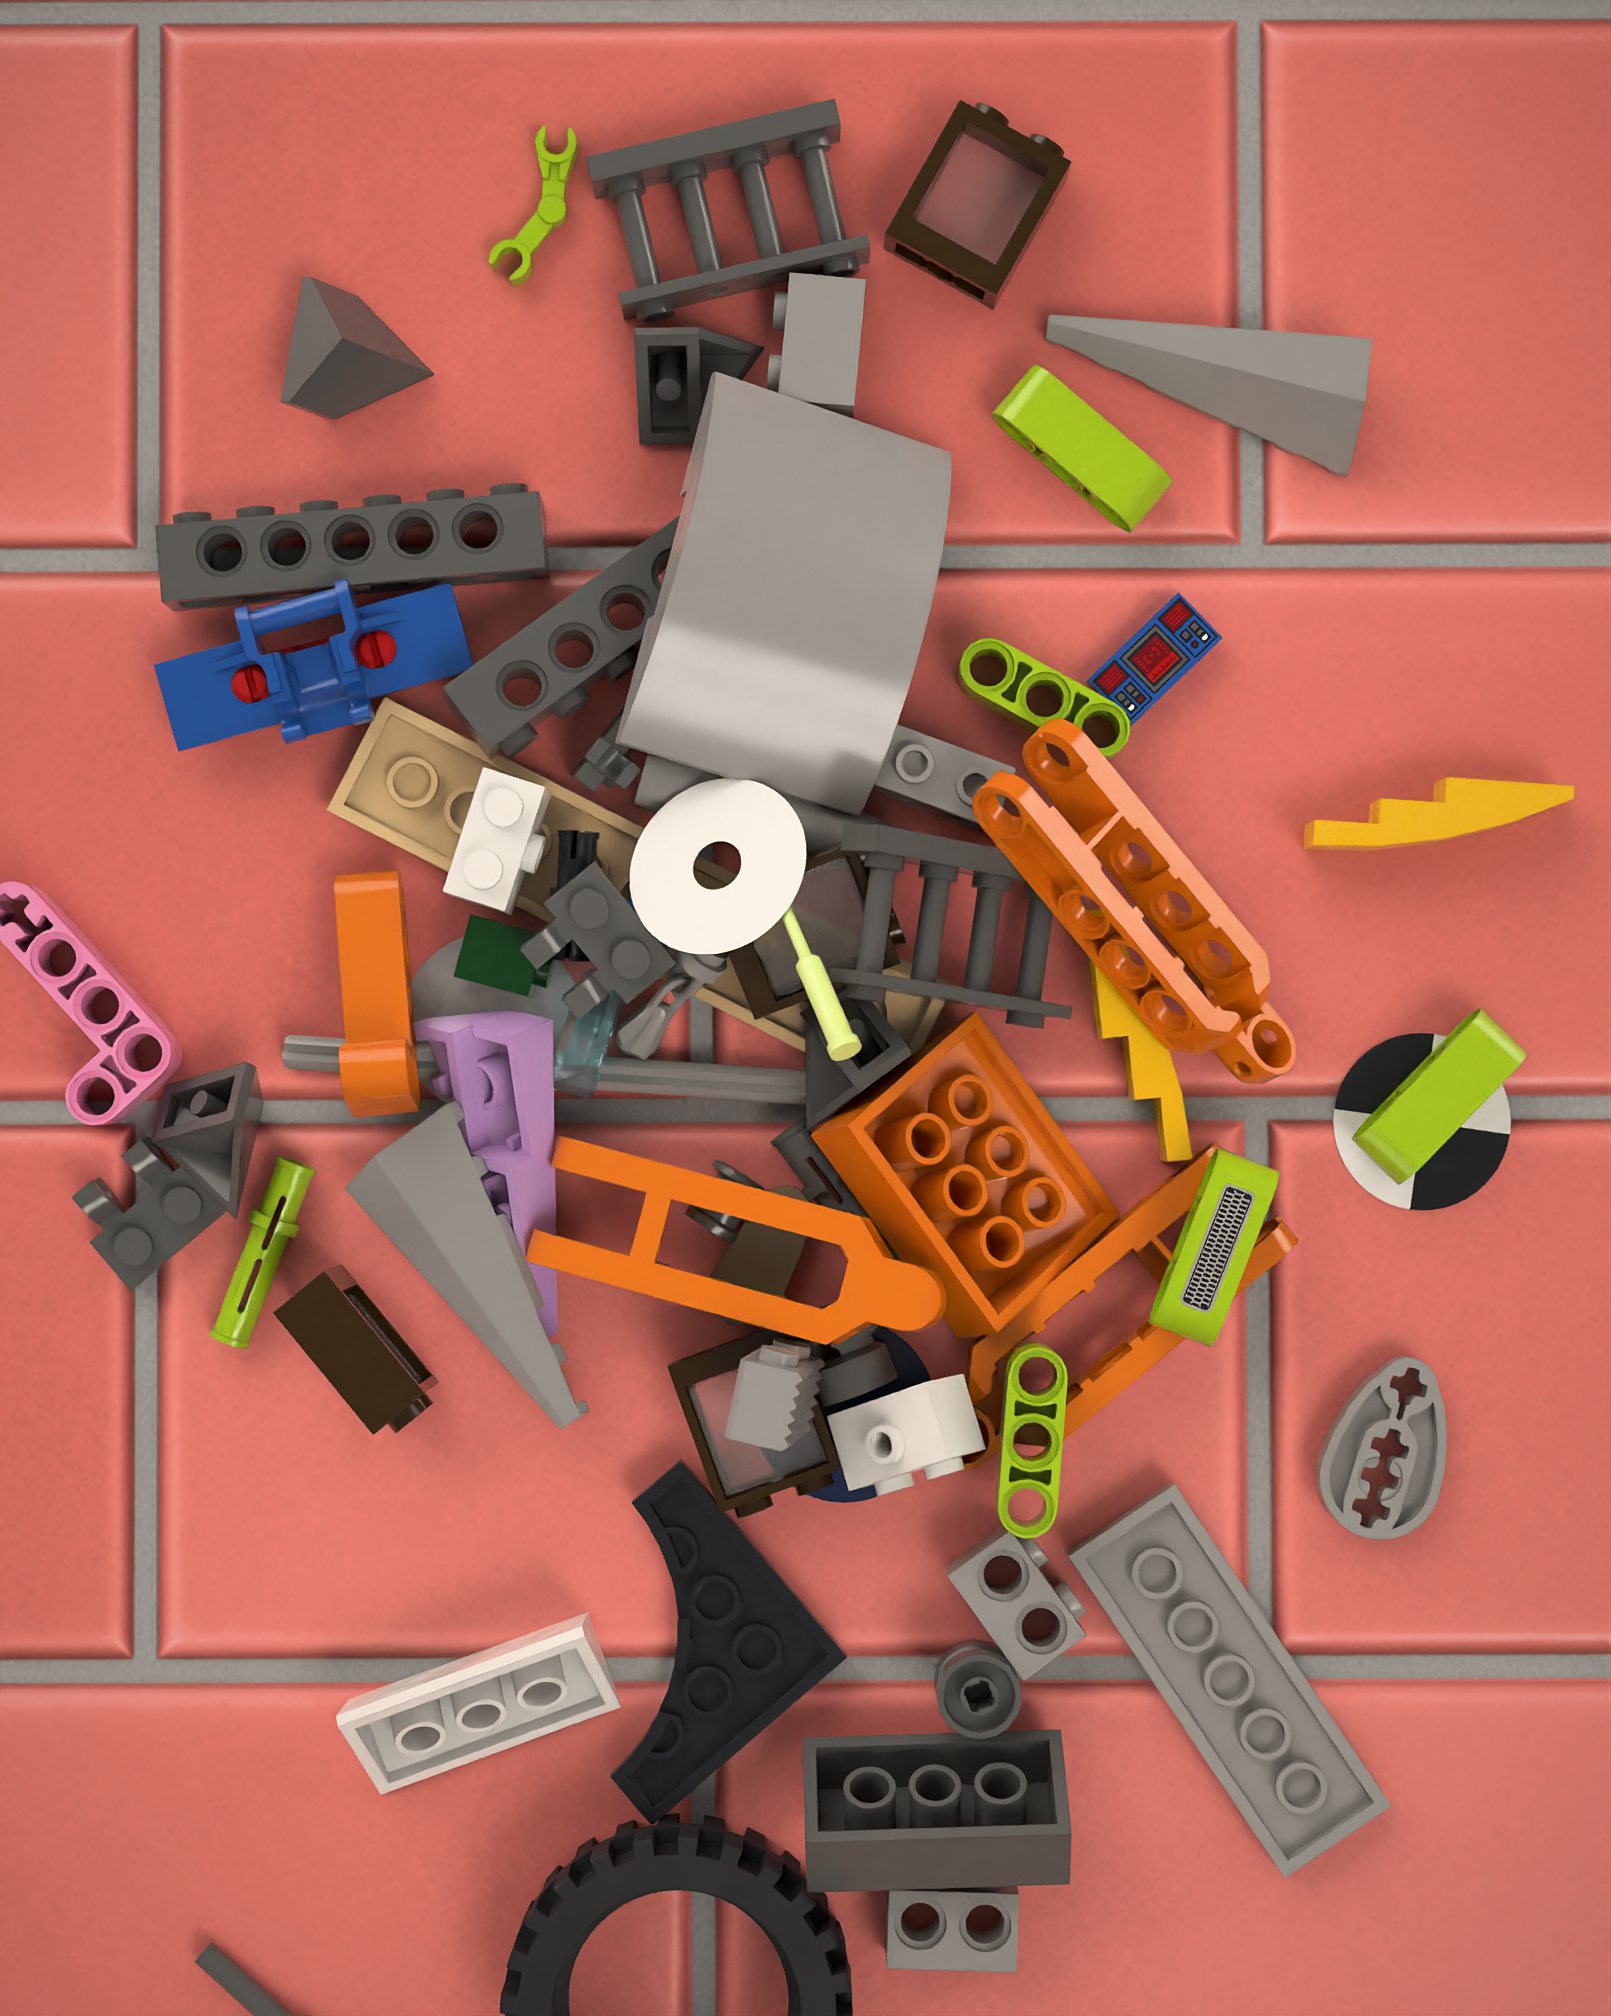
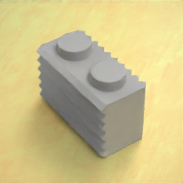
M773 1338L772 1345H761V1348H758V1350L756 1349V1351L741 1358L725 1432L726 1438L783 1451L813 1429L808 1421L815 1416L811 1408L818 1404L814 1398V1395L820 1391L816 1383L823 1378L818 1370L826 1365L821 1357L810 1355L811 1345L792 1339Z

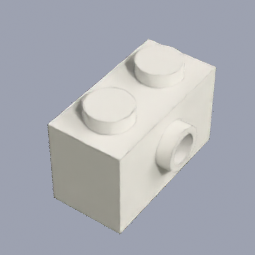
M483 767L443 892L452 897L512 916L525 873L535 874L544 851L546 837L538 834L551 797V793L546 787Z
M963 1374L927 1381L827 1416L849 1491L871 1485L875 1486L877 1496L899 1491L915 1485L911 1473L924 1469L927 1480L955 1473L965 1469L961 1457L986 1449Z

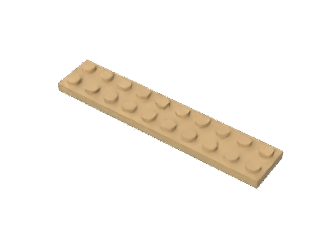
M386 697L383 698L375 714V720L371 722L327 808L328 812L449 872L482 769L485 767L544 786L551 793L538 834L546 837L544 851L535 874L525 873L515 904L516 907L547 923L555 919L544 905V902L550 896V887L557 886L558 830L600 832L597 843L596 863L626 900L631 898L630 866L635 847L645 828L499 754L489 760L477 743ZM697 855L694 861V878L700 886L706 889H721L728 886L737 877L736 874ZM794 903L791 904L811 954L819 956L825 968L858 955L859 936ZM781 918L770 930L754 940L772 988L800 978L796 970L799 957ZM670 947L668 951L676 959V949ZM730 956L726 959L727 969L715 983H704L694 995L695 998L805 1053V1020L800 1015V1012L811 1005L810 1000L808 999L755 1020ZM899 957L901 963L882 970V974L910 979L912 963ZM673 967L658 979L668 982ZM685 970L681 974V976L689 977L690 981L694 978ZM937 976V984L954 986V984ZM887 991L885 1003L873 1002L912 1054L923 1047L945 1001Z

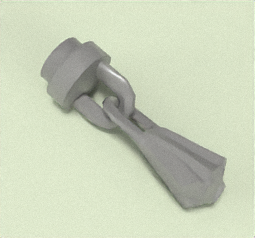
M675 950L677 964L673 966L669 981L658 990L647 1004L615 1029L616 1044L621 1051L642 1060H647L648 1056L654 1055L670 1020L684 1001L693 997L704 983H715L727 969L726 959L729 956L728 952L700 955ZM684 970L694 977L691 981L689 977L681 976ZM671 990L676 998L671 1004L662 1002Z

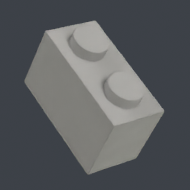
M790 272L788 292L776 291L772 330L784 331L782 355L770 354L768 390L854 419L866 279Z

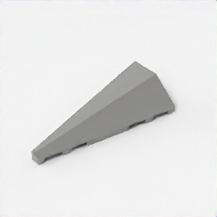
M1049 314L1045 335L1046 342L1052 345L1060 344L1094 360L1096 365L1106 370H1116L1146 384L1148 389L1234 429H1244L1275 444L1276 448L1290 455L1298 454L1328 468L1329 473L1342 477L1348 476L1366 402L1372 338Z
M455 1100L444 1105L374 1155L345 1189L562 1430L578 1421L589 1409L585 1401L576 1403L560 1368V1365L567 1360L561 1343L550 1344L537 1313L544 1305V1302L506 1213L497 1215L493 1209L481 1177L488 1172L482 1155L471 1157L458 1126V1122L465 1118L461 1106Z

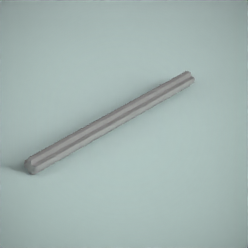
M303 1035L286 1036L282 1054L284 1067L298 1070L340 1072L339 1047L345 1044V1038ZM416 1043L419 1078L434 1079L440 1074L431 1046L430 1044ZM553 1053L554 1087L806 1105V1070Z

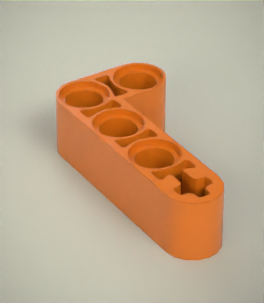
M400 870L335 876L334 894L345 1044L339 1047V1068L345 1103L354 1118L420 1111V1087L416 1036L413 1028L414 1010L405 897Z

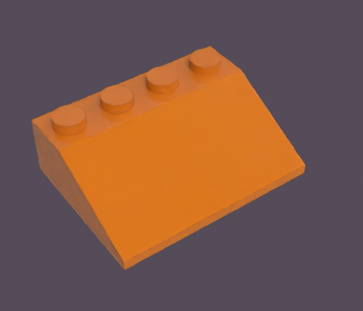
M977 1011L967 1014L857 1094L810 1135L901 1261L925 1267L935 1272L942 1280L947 1293L946 1309L942 1317L958 1339L998 1333L1121 1215Z

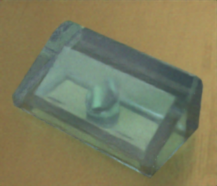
M596 967L584 972L578 982L595 970ZM615 990L611 991L599 1004L579 1020L570 1010L568 1011L553 1057L554 1089L590 1099L591 1095L594 1096L623 1004L622 998Z

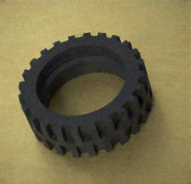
M679 1813L665 1814L659 1819L658 1825L638 1828L636 1820L617 1825L615 1835L601 1843H598L596 1838L593 1837L578 1847L575 1859L563 1868L561 1865H558L549 1875L536 1901H531L516 1937L506 1966L508 1970L501 1992L500 2013L505 2014V2016H570L569 1985L576 1958L590 1934L607 1916L624 1904L645 1895L662 1891L682 1890L708 1894L736 1906L752 1918L766 1933L781 1959L788 1985L789 2004L787 2016H853L851 1968L847 1960L845 1937L840 1922H834L828 1910V1897L824 1892L807 1893V1880L800 1873V1862L787 1850L781 1856L777 1855L764 1846L765 1835L747 1827L744 1836L722 1829L723 1818L705 1815L704 1824L697 1825L680 1823Z

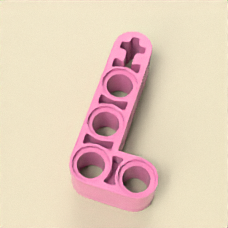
M15 881L0 884L1 942L100 1049V1052L80 1069L68 1083L65 1093L67 1108L72 1116L81 1123L89 1125L116 1124L127 1118L175 1074L181 1065L183 1057L182 1045L176 1034L47 893L40 888ZM14 900L29 903L24 909L25 915L35 926L48 930L38 935L28 925L10 922L16 915L15 909L11 906ZM62 942H68L75 950L76 962L68 974L59 977L50 967V955L55 946ZM109 988L118 998L119 1009L113 1020L107 1024H102L95 1018L92 1004L95 996L100 991ZM152 1035L162 1047V1057L157 1067L150 1071H145L137 1064L134 1052L136 1045L142 1038ZM100 1078L110 1083L115 1096L111 1108L102 1115L92 1110L87 1097L93 1082Z

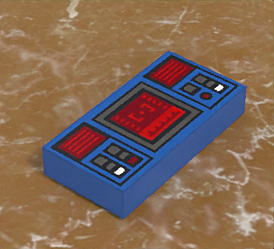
M1178 592L1085 683L1094 692L1120 706L1125 711L1131 727L1199 662L1222 637Z

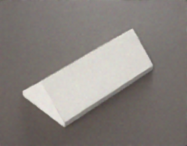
M587 1612L348 1699L336 1715L338 1728L382 1795L620 1708L621 1705L589 1613Z

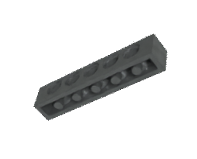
M508 483L490 487V495L465 498L464 490L441 489L426 493L427 501L401 503V496L375 495L364 498L363 507L338 509V502L317 500L301 503L299 505L300 512L275 515V509L270 506L240 508L236 510L237 518L212 520L211 513L208 512L178 513L173 515V524L155 525L161 602L173 611L283 602L335 588L334 581L348 578L354 595L427 589L449 582L452 586L550 578L544 502L539 491L528 492V485ZM489 520L497 525L495 540L489 546L481 549L467 546L464 541L467 528L475 521ZM417 525L431 528L434 533L433 542L425 552L408 554L402 550V538L408 529ZM353 531H362L369 534V548L362 557L355 560H346L339 556V544L346 534ZM296 536L305 540V554L298 563L290 566H283L277 563L276 550L284 539ZM225 543H239L242 548V557L238 565L229 571H216L213 566L215 551Z
M680 515L442 687L444 700L489 760L502 751L508 758L515 756L537 739L539 734L534 728L554 713L559 720L567 718L590 699L586 690L605 676L613 683L635 668L638 657L637 653L641 646L647 619L654 615L662 586L658 576L667 567ZM622 603L631 604L641 612L643 621L632 630H620L610 623L607 613L615 605ZM575 640L584 643L590 649L592 658L582 667L570 668L560 663L555 652L564 642ZM516 678H528L538 685L541 693L532 704L518 706L511 703L505 697L504 689L510 681Z

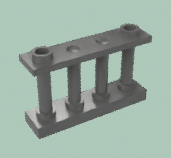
M835 98L586 157L595 198L608 196L610 201L617 204L636 289L618 293L624 320L637 318L640 324L657 323L675 315V308L789 282L790 272L847 278L860 271L859 265L869 263L870 243L868 235L846 239L826 152L831 149L830 144L840 142L841 122ZM793 153L795 158L802 160L822 245L784 253L764 167L769 164V158ZM732 167L734 173H740L760 260L723 268L703 181L708 178L707 173ZM670 182L672 187L679 190L698 274L661 283L641 196L646 193L645 187Z
M844 824L840 851L865 855L864 867L870 868L856 970L825 968L832 983L847 985L845 997L885 1003L887 991L1007 1011L1006 1024L1040 1029L1044 1028L1045 1017L1071 1019L1072 1006L1041 1001L1053 913L999 848L884 825ZM904 863L919 865L918 877L924 878L910 979L882 974L896 872H903ZM958 873L973 876L971 887L977 888L963 988L936 983L950 882H957ZM1011 883L1023 885V897L1029 898L1016 997L989 992L1003 892H1010Z

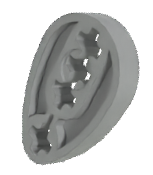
M1402 1355L1388 1359L1358 1385L1344 1402L1327 1431L1315 1466L1316 1489L1321 1503L1330 1516L1356 1535L1377 1540L1403 1536L1420 1526L1431 1514L1437 1503L1446 1466L1447 1429L1445 1408L1434 1372L1426 1363L1414 1357ZM1408 1367L1414 1368L1413 1379L1422 1384L1419 1395L1408 1394L1404 1403H1399V1392L1390 1387V1381L1393 1375L1398 1377L1404 1376ZM1389 1429H1396L1394 1439L1403 1445V1451L1400 1456L1393 1454L1389 1455L1386 1459L1385 1470L1394 1475L1391 1486L1380 1485L1376 1492V1501L1384 1506V1512L1381 1517L1371 1515L1367 1524H1360L1361 1514L1354 1510L1352 1506L1355 1498L1366 1499L1370 1491V1483L1361 1478L1364 1467L1375 1468L1380 1458V1453L1371 1448L1372 1440L1374 1437L1385 1438Z

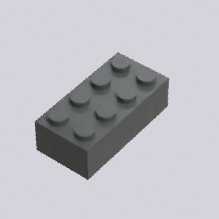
M1061 1730L1003 1731L997 1736L984 1739L965 1737L959 1733L803 1738L807 1893L1070 1884L1072 1833Z

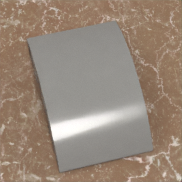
M716 371L712 373L680 496L685 497L657 606L654 615L647 619L615 743L723 777L752 780L766 785L779 794L853 817H859L874 786L897 726L927 626L947 527L952 474L951 452Z

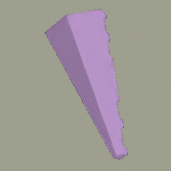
M508 1009L425 1018L413 1023V1028L417 1041H429L440 1074L432 1079L437 1097L448 1095L451 1102L456 1100L461 1106L465 1118L458 1122V1126L471 1157L482 1155L488 1172L481 1177L487 1195L497 1215L506 1213L522 1253L526 1258L533 1229L543 1230V1232L556 1235L555 1168L551 1167L555 1152L553 1019ZM526 1261L544 1302V1305L537 1313L547 1337L558 1333L557 1270Z

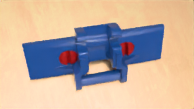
M348 578L334 581L335 588L253 611L250 610L248 605L234 609L241 637L240 641L154 664L178 751H185L278 724L283 725L281 733L284 742L288 745L306 740L308 736L350 724L356 726L374 721L376 715L371 701L372 698L462 674L473 666L474 663L452 584L449 582L357 608ZM342 613L346 627L345 632L269 653L266 652L262 644L260 635Z

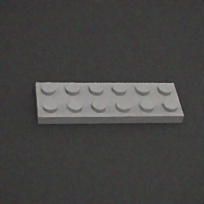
M1172 1481L1066 1552L1284 1878L1391 1807L1362 1761Z

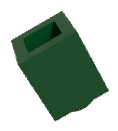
M470 914L454 977L534 998L537 986L547 989L555 960L550 958L536 970L521 952L520 948L523 943L537 932Z

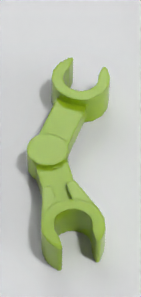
M542 126L538 131L535 144L543 177L542 199L539 202L538 210L515 239H506L498 242L490 253L489 263L493 271L498 267L502 258L508 254H517L522 258L520 268L514 271L509 278L512 286L523 284L529 279L533 268L531 257L555 227L561 226L566 221V184L578 154L576 135L570 127L567 134L568 147L563 153L556 155L549 153L545 149L548 138L546 126Z

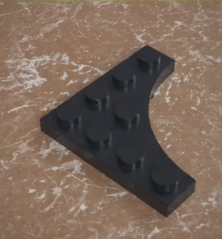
M682 1459L632 1501L633 1506L647 1523L661 1549L672 1578L678 1613L677 1648L668 1690L658 1713L645 1735L630 1754L611 1771L610 1775L612 1780L651 1826L847 1658V1652L727 1511L719 1512L714 1496Z

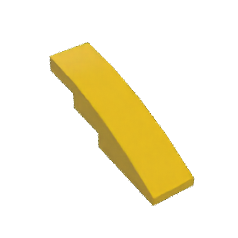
M1446 777L1434 783L1433 802L1380 798L1369 805L1368 823L1313 820L1305 825L1303 850L1370 851L1450 840L1499 828L1574 799L1575 786Z
M1102 909L1089 910L1096 916L1104 917ZM1121 945L1123 954L1133 962L1124 945ZM1088 956L1097 1040L1122 1037L1128 1100L1154 1098L1160 1161L1169 1162L1193 1159L1182 1092L1170 1051L1164 1048Z

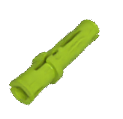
M280 1155L277 1157L276 1167L260 1207H253L248 1220L253 1225L236 1270L232 1275L231 1283L216 1324L210 1332L212 1338L241 1349H248L249 1339L267 1294L270 1291L289 1237L295 1238L301 1225L296 1222V1218L311 1177L314 1176L316 1171L315 1168L305 1163ZM285 1196L286 1202L270 1244L266 1246L263 1242L280 1197ZM257 1259H261L262 1265L246 1306L242 1308L240 1307V1302Z

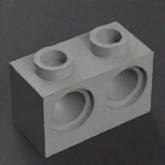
M897 724L872 792L986 833L974 816L972 807L973 797L996 772L1005 769L1008 774H1015L1017 768ZM997 794L998 802L1003 807L1006 796Z
M1002 1525L948 1564L945 1570L953 1585L1016 1672L1025 1681L1087 1636L1078 1622V1619L1087 1612L1064 1581L1054 1588L1039 1567L1049 1560L1034 1538L1025 1539L1014 1536ZM1000 1555L1012 1557L1019 1564V1571L1015 1580L1003 1587L993 1586L983 1577L986 1564L992 1558ZM1036 1608L1049 1609L1056 1615V1625L1048 1636L1036 1639L1023 1633L1022 1621L1028 1612Z
M1017 1886L887 1890L885 1937L887 1969L1017 1973L1019 1907ZM914 1903L929 1904L937 1911L934 1922L922 1929L909 1927L903 1922L901 1917L905 1909ZM979 1905H991L1001 1912V1918L992 1929L979 1931L967 1924L966 1918L969 1912Z

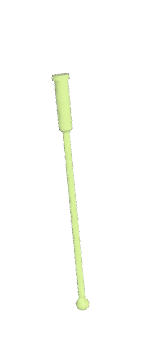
M790 905L781 918L799 957L796 970L827 1040V1051L830 1058L834 1061L848 1059L861 1050V1042L850 1028L821 958L811 954Z

